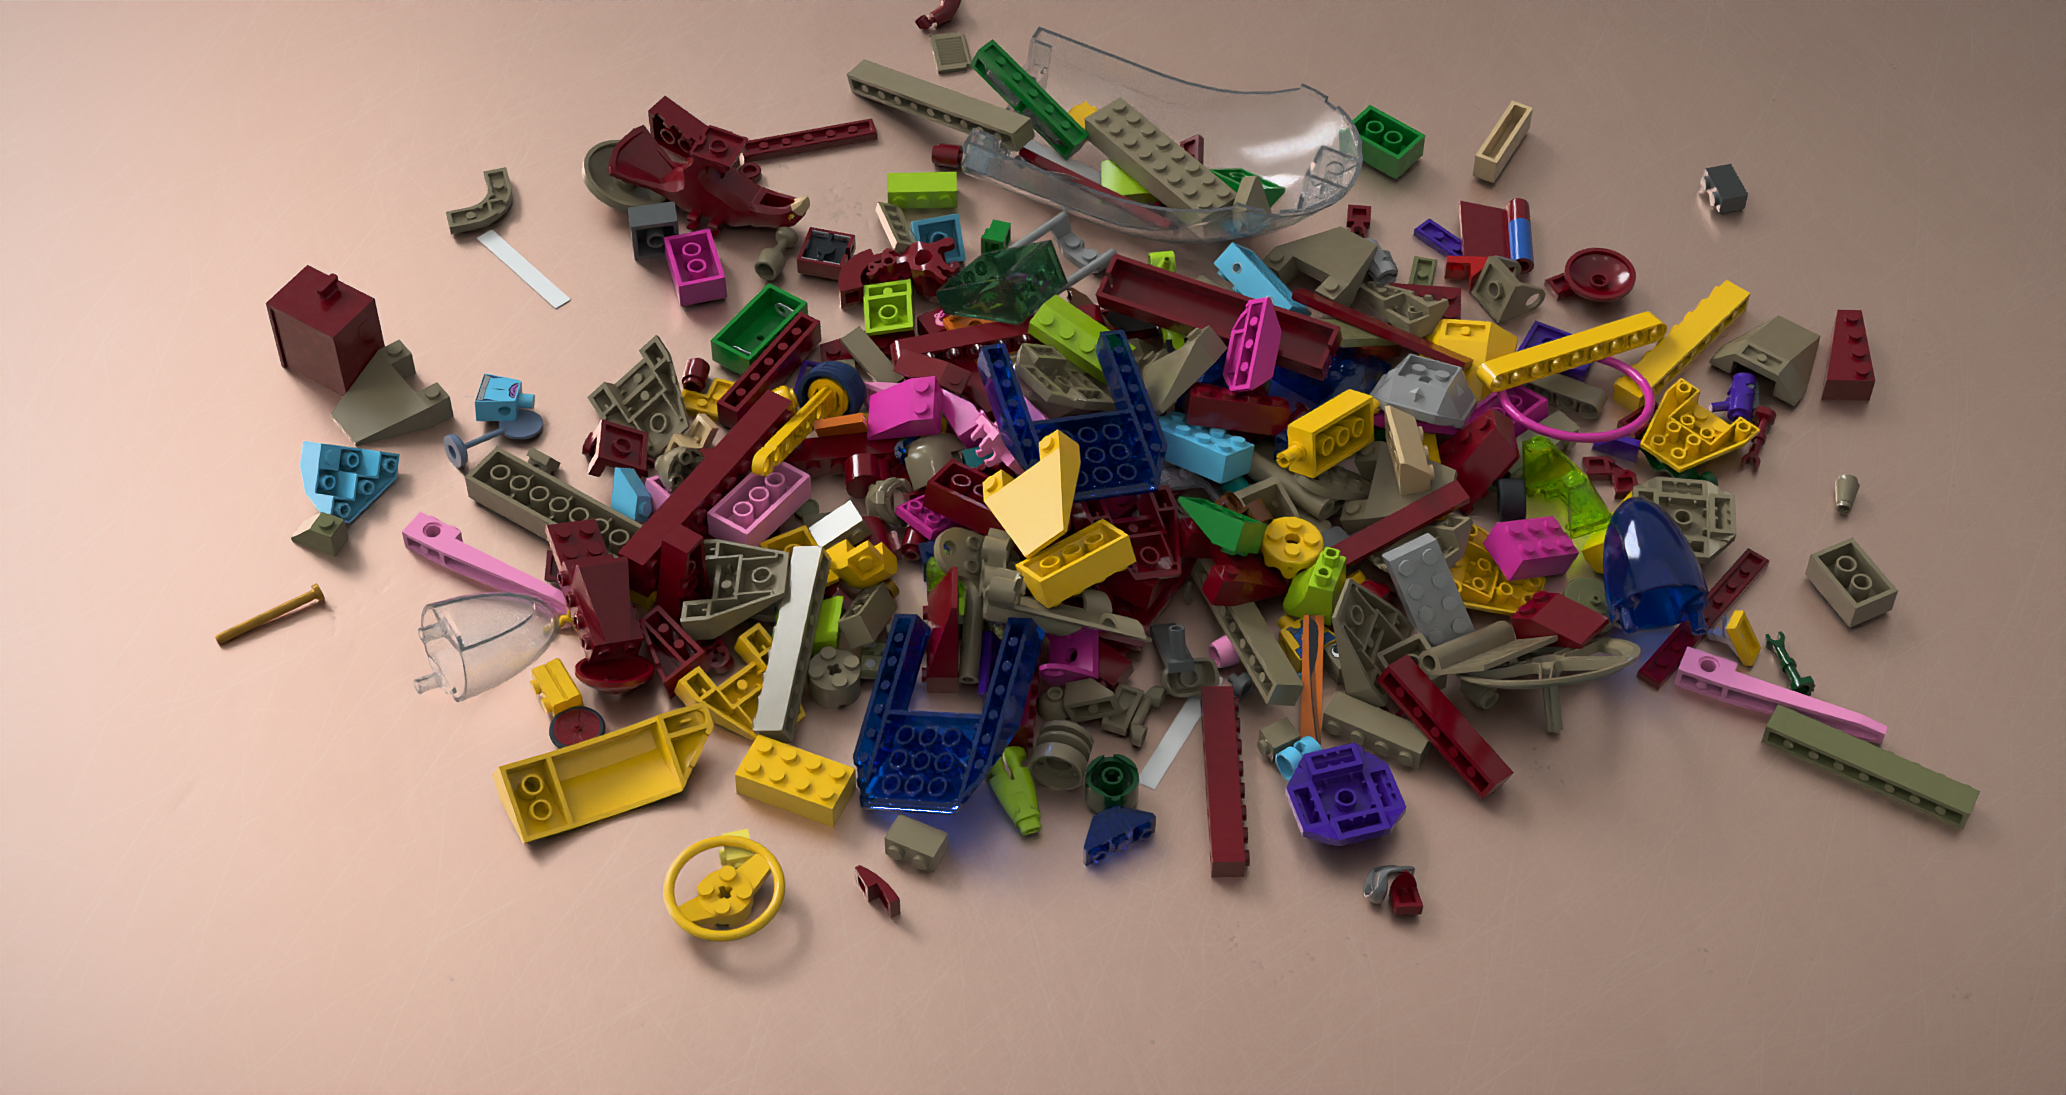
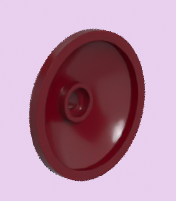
M1587 248L1576 252L1568 259L1565 265L1564 277L1568 286L1579 296L1595 302H1610L1621 299L1632 291L1636 281V271L1632 263L1616 251L1606 248Z
M640 655L588 663L587 658H584L575 665V676L583 684L612 695L633 690L645 684L654 675V664L649 659Z

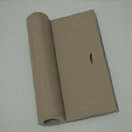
M1267 439L1254 446L1250 473L1245 475L1257 482L1276 475L1293 504L1320 521L1329 518L1343 509L1344 501L1346 500L1338 499V501H1334V499L1317 495L1301 486L1294 478L1295 472L1289 471V467H1280L1277 463L1279 458L1276 456L1278 453L1283 452V450L1273 441Z
M1498 621L1423 651L1419 655V666L1429 676L1485 671L1507 661L1508 664L1518 662L1517 657L1558 641V635L1515 639L1511 625L1506 621Z

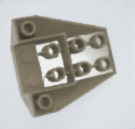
M1778 315L1722 345L1710 359L1709 363L1728 373H1731L1738 364H1741L1775 381L1773 396L1795 406L1806 393L1821 336Z

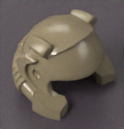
M891 477L884 481H876V484H871L865 497L866 516L878 517L888 525L892 524V527H906L908 523L893 512V491L898 489L901 493H910V482L905 478L897 479Z

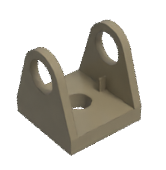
M1495 255L1488 257L1472 294L1497 323H1502L1535 310L1542 304L1546 294L1540 287L1519 282L1517 277L1521 272V265L1518 261ZM1515 267L1514 271L1511 273L1509 268ZM1539 294L1532 304L1526 305L1527 300L1531 296Z
M1276 475L1234 492L1240 499L1243 508L1252 501L1257 500L1258 497H1261L1273 518L1289 517V511L1293 517L1300 518L1296 507Z

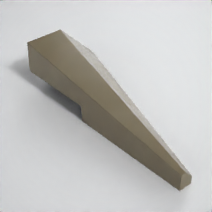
M1369 281L1368 284L1361 283L1357 295L1394 327L1420 338L1433 333L1449 306V302L1445 298L1435 301L1432 295L1426 294L1423 298L1415 296L1414 291L1390 285H1385L1384 288L1377 287L1373 281Z

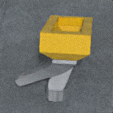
M1735 610L1730 620L1727 615L1722 616V628H1710L1707 633L1710 640H1717L1728 644L1736 656L1739 657L1743 666H1753L1761 646L1744 610Z

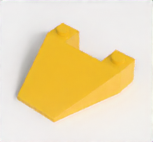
M1058 429L1049 436H1045L1039 442L1040 461L1016 479L1000 470L983 482L984 502L1023 555L1028 559L1067 533L1081 461L1079 444Z
M757 623L739 636L734 647L735 651L747 663V666L718 687L698 666L678 681L674 690L675 694L686 706L706 701L714 723L754 741L757 735L753 732L752 723L758 710V696L762 692L763 673L767 669L768 651L772 647L773 638L760 623ZM800 704L796 724L806 717L802 704Z

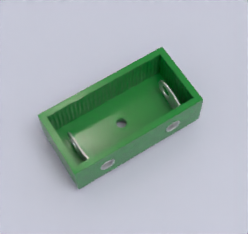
M768 283L710 340L712 360L742 376L800 312L808 315L807 302Z

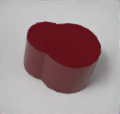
M868 453L853 455L843 465L846 491L850 496L857 499H865L869 491L868 487L871 484H876V481H884L892 477L889 462Z

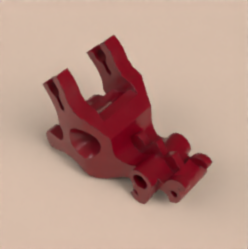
M947 237L933 243L917 241L911 244L902 254L895 257L893 256V249L887 248L882 252L881 263L872 261L868 265L869 272L866 275L867 278L871 279L872 284L911 279L916 292L930 303L945 306L952 303L949 300L959 301L963 299L962 294L953 290L947 280L949 277H955L961 270L959 262L952 261L948 264L946 262L944 253L955 248L953 238Z

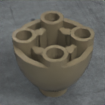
M677 447L659 456L655 462V469L664 487L673 493L705 457L696 448Z

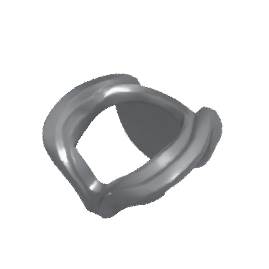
M1386 865L1371 869L1365 880L1364 896L1371 903L1380 904L1387 895V874L1394 872L1400 874L1408 870L1414 876L1415 868L1413 866Z

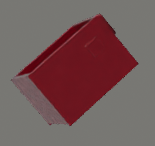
M306 265L266 302L281 366L283 368L288 367L342 396L346 394L376 352L385 347L375 298L339 281L338 276L334 273L327 275Z

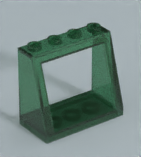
M1046 240L982 253L935 293L944 314L1018 324L1024 322L1043 303L1063 288L1068 281L1052 240Z

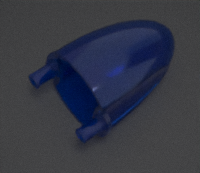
M1632 497L1623 501L1610 518L1604 540L1603 578L1610 622L1615 627L1622 629L1624 634H1632L1637 631L1663 629L1689 620L1692 635L1697 636L1707 633L1708 627L1703 611L1709 603L1706 597L1709 595V591L1700 564L1681 528L1662 507L1652 500L1644 497Z

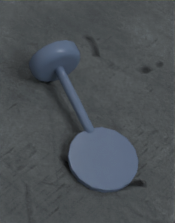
M520 409L516 420L499 421L498 430L467 443H463L456 434L446 435L443 441L444 448L451 463L455 467L460 468L468 462V448L502 434L512 439L534 437L542 430L543 420L534 411Z

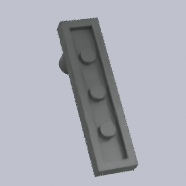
M1176 622L1150 625L1151 637L1168 673L1194 671V659L1186 645L1185 627L1176 625Z

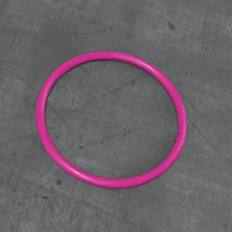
M1611 356L1595 362L1610 366L1630 377L1640 387L1645 397V407L1641 415L1632 423L1615 430L1599 433H1576L1550 428L1531 420L1518 411L1509 400L1507 390L1497 392L1503 409L1523 427L1549 438L1576 443H1599L1626 437L1642 428L1651 418L1655 408L1654 392L1648 381L1633 367Z

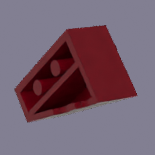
M659 605L638 620L640 626L644 629L643 634L670 700L676 696L674 690L681 678L698 666L705 673L711 669L705 651Z

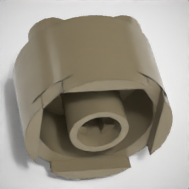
M826 646L811 659L808 667L809 690L813 700L818 705L827 709H839V706L845 704L849 706L859 698L862 689L861 668L857 656L843 649Z

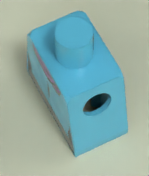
M484 374L475 399L476 421H514L518 417L520 408L534 409L535 395L522 393V382L520 380Z

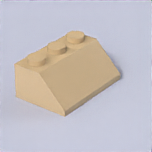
M1390 405L1385 406V437L1401 495L1431 490V480L1435 479L1433 465H1428L1427 460H1429L1427 445H1422V441H1424L1422 426L1417 427L1414 416Z

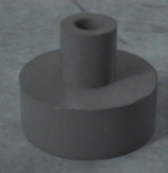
M1233 673L1228 678V682L1233 686L1234 696L1239 697V700L1247 697L1255 686L1248 673H1243L1240 676Z

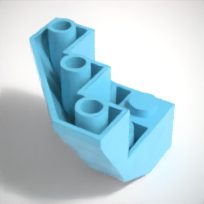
M303 441L300 469L305 493L319 512L328 513L344 519L345 523H351L397 479L400 454Z

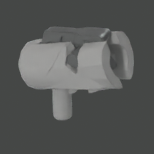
M1373 238L1367 239L1378 246L1367 274L1379 287L1395 283L1398 269L1390 252L1382 250L1377 240Z

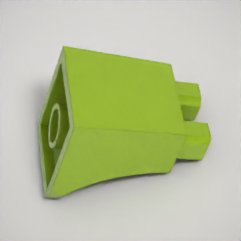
M1325 547L1312 567L1294 576L1283 603V610L1288 615L1303 618L1304 615L1324 616V624L1331 626L1332 616L1346 581V557L1340 556V550Z
M835 596L823 600L810 658H813L826 646L839 649L842 629L838 621L844 614V596ZM777 607L776 616H775V623H776V624H777L778 615H779V613H778V607Z

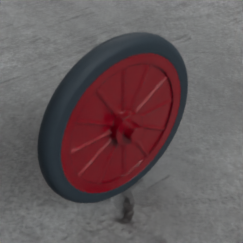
M584 706L571 707L558 713L551 721L549 727L550 739L559 749L604 735L605 722L602 716L597 711Z

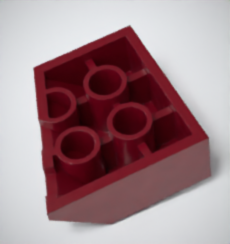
M1494 408L1489 409L1438 446L1441 464L1457 471L1456 479L1470 497V503L1461 507L1467 515L1474 510L1472 505L1479 497L1483 499L1489 493L1487 488L1494 480L1501 479L1520 458L1512 419Z

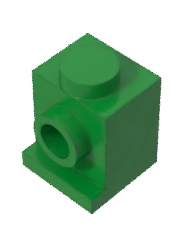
M992 220L990 228H986L984 235L982 234L981 254L994 257L1008 248L1011 241V223Z

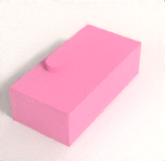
M784 461L778 466H774V470L767 477L755 475L751 472L707 512L709 535L720 540L759 547V543L764 542L812 497L810 475Z

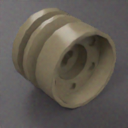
M1066 720L1046 722L1040 728L1036 748L1030 761L1029 771L1032 777L1037 782L1052 789L1072 790L1078 788L1083 782L1087 762L1094 743L1092 735L1082 726Z

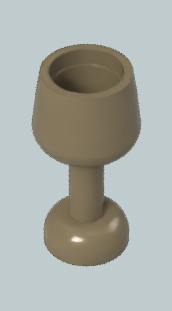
M780 227L776 232L778 243L775 248H766L760 252L755 264V272L758 276L765 280H773L784 269L786 261L782 254L785 248L794 247L799 240L797 233L793 229Z

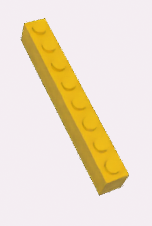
M1728 280L1720 286H1716L1707 299L1703 298L1693 312L1689 311L1679 325L1675 324L1665 338L1663 337L1659 340L1651 351H1646L1640 362L1634 363L1631 366L1648 381L1654 396L1658 395L1746 311L1750 297L1749 292ZM1627 375L1624 377L1620 376L1613 385L1615 390L1613 401L1631 412L1645 405V397L1642 390Z

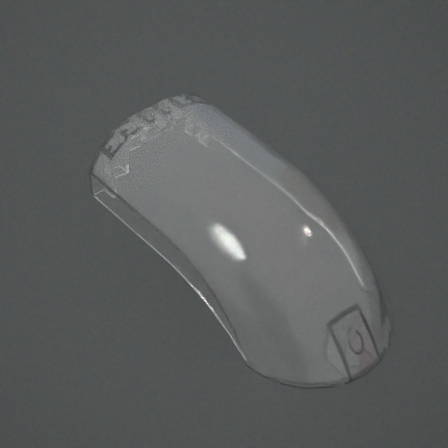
M1038 27L1030 39L1027 61L1022 68L1067 113H1069L1072 107L1080 105L1084 101H1087L1091 107L1095 106L1099 110L1121 97L1179 146L1181 141L1200 134L1204 138L1203 165L1207 169L1244 168L1285 187V193L1270 208L1272 214L1265 213V209L1247 206L1236 202L1234 206L1213 209H1173L1153 206L1155 202L1143 204L1097 191L1040 169L1026 162L1019 156L1018 152L1002 147V140L976 128H973L964 142L961 167L964 174L1061 212L1064 211L1071 216L1131 237L1170 244H1208L1271 234L1295 225L1337 203L1348 194L1358 179L1363 164V144L1359 132L1349 115L1340 106L1335 107L1328 102V96L1303 83L1300 88L1279 91L1218 89L1160 73L1045 28ZM1010 105L1007 106V110L1017 113ZM1034 130L1035 137L1032 139L1033 141L1056 151ZM1089 141L1084 143L1082 148L1070 157L1101 172V161L1110 159Z

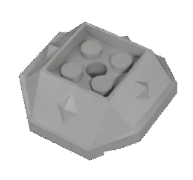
M1409 354L1393 370L1384 374L1370 393L1373 398L1379 401L1381 406L1378 408L1384 411L1385 406L1390 405L1414 416L1416 420L1442 426L1450 425L1459 429L1464 428L1476 409L1477 399L1469 388L1462 367Z

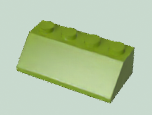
M1057 294L1043 303L1029 322V334L1045 345L1053 346L1069 361L1107 386L1111 384L1136 350V347Z

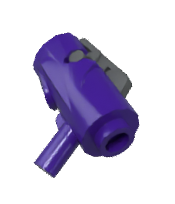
M1738 373L1733 376V381L1727 395L1730 397H1727L1723 402L1709 404L1711 413L1727 411V417L1732 423L1740 416L1749 422L1752 419V412L1755 408L1757 409L1758 405L1760 406L1759 383L1756 382V377L1750 373Z

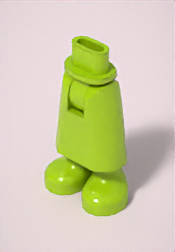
M1019 746L1007 747L1003 750L1002 758L998 751L983 757L977 765L978 769L984 776H994L990 779L989 783L999 802L1014 822L1015 827L1020 828L1023 836L1039 832L1042 829L1039 821L1041 814L1039 812L1035 785L1029 767H1022L1027 759L1024 748ZM1002 758H1003V761H1004L1005 765H1006V766L1010 769V771H1011V778H1010L1008 772L1005 771V768H1004L1003 762H1002Z

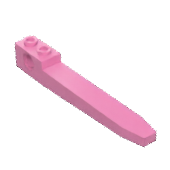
M419 512L402 531L405 548L448 569L553 613L567 615L569 608L566 606L565 597L561 590L463 543L461 531L455 526H449L434 516H428Z
M1687 646L1674 683L1676 686L1771 716L1779 704L1807 717L1816 719L1830 727L1842 730L1860 740L1879 744L1883 742L1888 727L1865 715L1736 672L1738 663Z

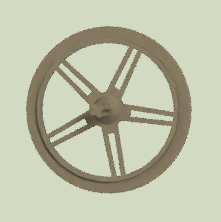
M1594 637L1582 649L1544 646L1517 657L1518 662L1513 664H1502L1485 671L1457 673L1455 675L1467 682L1491 688H1542L1547 732H1560V730H1563L1558 686L1588 682L1612 675L1635 663L1641 657V648L1627 640ZM1556 652V653L1549 654V655L1539 654V653ZM1598 652H1603V653L1613 654V655H1616V656H1590V655H1593V654L1598 653ZM1596 670L1583 674L1559 677L1562 671ZM1528 674H1536L1539 677L1536 680H1496Z

